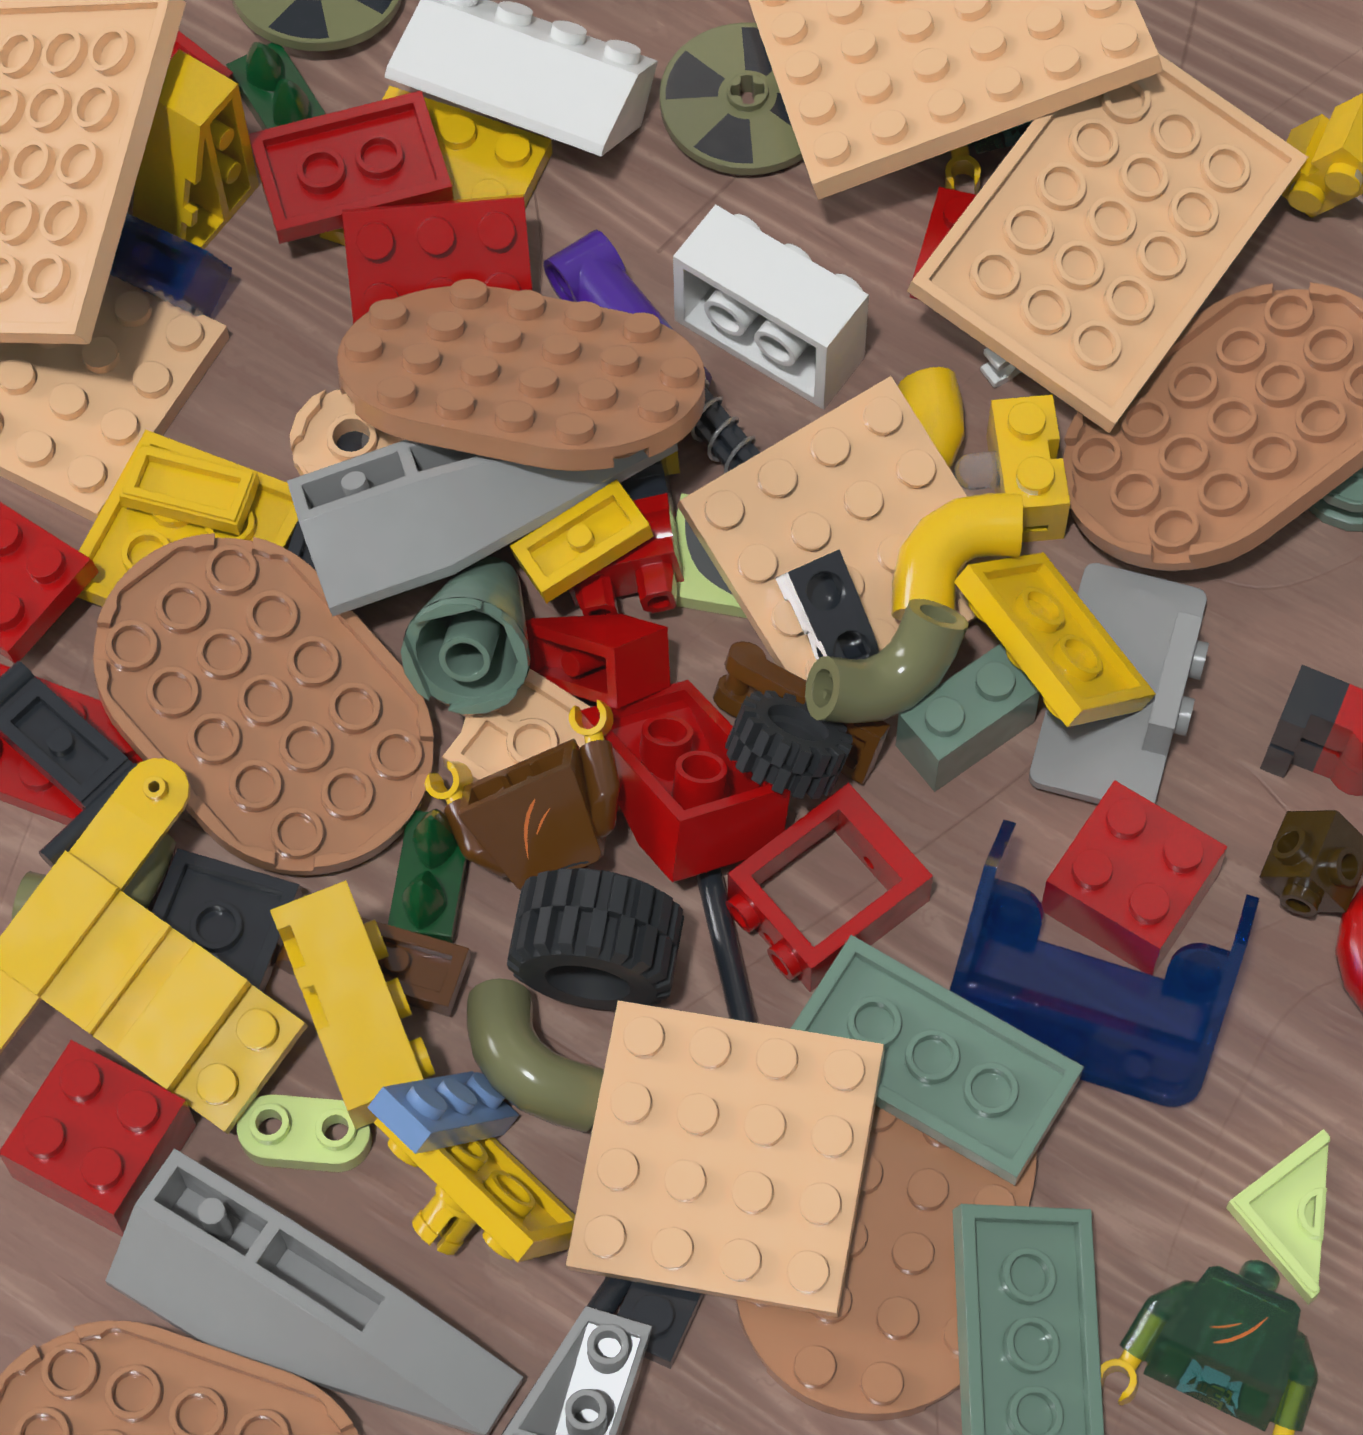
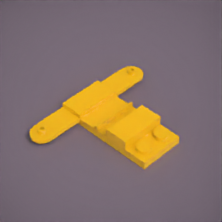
M151 758L140 762L128 773L70 851H64L1 934L0 1054L39 1002L44 1000L163 1088L185 1099L189 1107L229 1134L308 1025L253 986L243 976L197 943H193L123 892L184 811L190 799V783L186 773L170 760Z

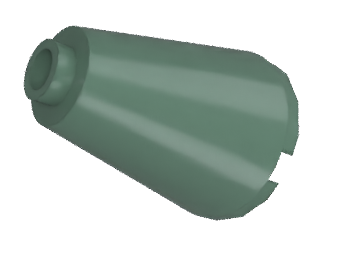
M486 556L457 572L409 623L404 635L401 657L404 673L418 694L428 701L432 696L450 705L448 711L462 715L491 712L507 705L516 696L518 689L522 686L528 675L531 658L520 579L515 569L506 561L497 557Z

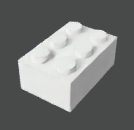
M715 204L674 254L675 321L824 410L864 359L869 294L865 293L852 278L844 274L835 275L814 263L801 248L793 244L784 245L763 233L750 218L741 214L733 215Z

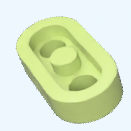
M272 1094L263 1095L253 1100L237 1122V1135L245 1154L255 1163L268 1167L344 1172L360 1165L368 1156L372 1146L370 1125L356 1129L343 1100ZM277 1118L282 1122V1125L276 1133L265 1135L258 1131L260 1124L264 1120ZM336 1123L344 1124L349 1128L347 1134L340 1140H330L324 1136L327 1128Z

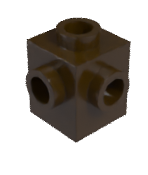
M1337 810L1287 811L1259 877L1280 896V903L1294 913L1314 916L1317 912H1347L1363 873V835Z

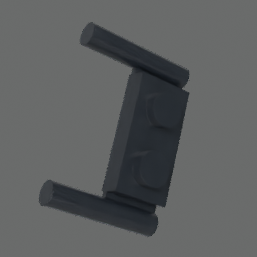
M17 661L0 676V737L83 810L39 851L42 859L52 868L65 850L67 852L70 851L114 791L137 764L132 763L128 757L44 683L37 679L22 662Z

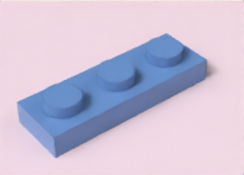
M473 1071L384 1086L367 1107L415 1154L502 1136L519 1116L504 1101L505 1098L492 1088L484 1074L474 1073Z

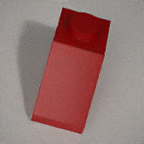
M624 614L532 618L526 621L531 658L530 669L571 695L594 702L600 700L606 705L618 709L671 687L668 627Z

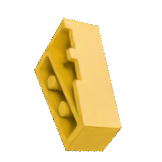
M179 49L170 59L135 182L131 236L188 269L259 187L238 83Z
M345 880L273 908L270 912L284 943L295 977L305 998L354 1127L359 1129L374 1123L377 1119L367 1107L382 1087L424 1080L435 1075V1071L422 1038L419 1037L408 1041L400 1020L412 1015L398 978L388 982L385 981L378 960L389 956L375 919L363 924L348 883Z

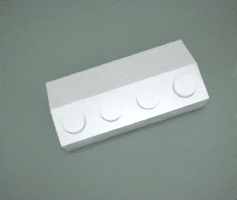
M420 0L387 65L385 78L598 156H603L641 127L658 61L640 55V48L629 42L621 40L604 42L587 36V30L576 23L561 20L551 23L532 16V9L520 3L503 1L498 4L490 0Z

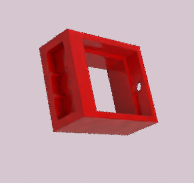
M847 783L728 873L729 900L726 901V906L733 919L744 931L750 933L755 929L770 946L767 949V953L778 971L790 981L797 977L808 991L811 992L818 987L850 935L871 946L929 902L933 875L852 785ZM834 830L887 889V892L813 947L760 885Z

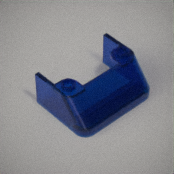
M1004 819L983 867L949 991L1084 1066L1080 1080L1167 1107L1182 1106L1194 1100L1199 1094L1206 1076L1248 944L1260 898L1246 895L1229 950L1206 943L1185 945L1178 949L1171 957L1165 978H1159L1038 940L1044 920L1041 902L1027 888L1001 880L1016 826L1015 822Z

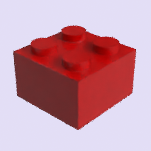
M1114 780L1046 880L1040 911L1152 977L1217 879L1228 846Z
M70 1040L0 1149V1157L12 1178L122 1237L135 1203L173 1149L182 1150L196 1124L185 1099L89 1048Z

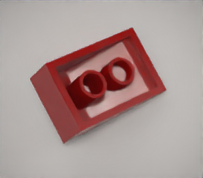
M689 680L670 684L671 687L621 708L610 707L613 713V725L611 730L604 735V740L610 741L613 747L620 784L618 804L638 845L672 883L749 858L785 831L790 799V790L784 789L783 793L780 794L771 790L773 784L764 781L759 785L751 780L752 772L741 773L735 767L737 761L729 760L726 755L728 749L725 748V743L733 726ZM597 706L581 710L583 726L586 729L595 727L600 719V712Z

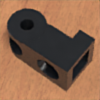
M840 549L775 578L785 601H790L804 635L807 634L816 661L824 656L854 660L866 659L879 652L874 633Z

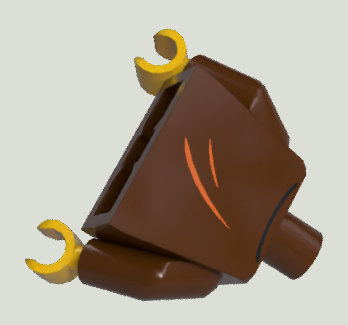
M597 700L600 719L598 724L591 729H586L583 726L580 707L575 705L570 710L569 723L572 729L578 734L583 735L585 739V744L580 749L575 739H571L473 782L471 770L467 765L459 761H447V767L453 776V784L449 790L446 789L444 781L438 773H429L425 779L426 791L436 799L446 800L447 806L444 809V814L447 817L459 849L466 859L498 877H508L515 887L521 890L525 881L529 877L538 876V873L559 869H590V864L597 862L604 856L606 836L616 826L620 791L612 743L604 740V735L611 730L613 725V713L608 705Z

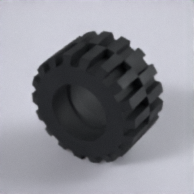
M585 868L538 873V876L529 877L521 888L507 958V967L514 973L513 976L529 988L567 1004L616 1011L618 1001L654 1006L660 1004L661 1000L667 999L671 993L684 922L683 909L665 892L643 881L619 873Z

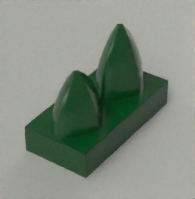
M253 42L246 55L226 64L227 68L233 72L232 80L238 83L240 96L262 130L326 114L281 45L273 42L267 45L261 42Z
M435 808L429 812L416 811L406 824L388 925L454 943L468 859L462 855L447 817L439 809Z

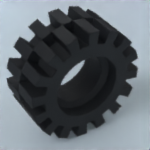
M766 690L764 695L756 691L752 692L750 697L746 696L727 738L725 748L728 749L726 755L729 760L737 761L735 767L741 773L752 772L751 780L759 785L766 781L773 784L771 790L782 794L784 789H788L792 797L803 799L805 793H807L811 799H819L822 794L825 796L829 795L834 788L853 746L851 745L853 739L852 735L846 734L847 727L844 724L818 721L811 717L806 701L805 704L796 702V696L785 693L783 698H780L776 691Z

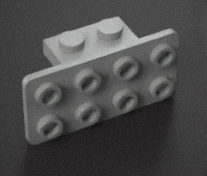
M1091 563L1084 569L1077 595L1156 695L1141 711L1066 727L1062 720L1055 717L1046 708L1030 767L1029 781L1035 788L1098 804L1113 781L1116 780L1155 803L1173 733L1186 736L1195 699L1183 696L1187 677L1200 680L1209 643L1199 641L1197 638L1207 597L1204 591L1197 587L1100 563Z

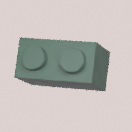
M999 644L933 689L914 707L899 713L895 746L932 790L936 792L1032 725L1035 721L1040 692L1024 671L1018 669L1009 660L1006 650Z

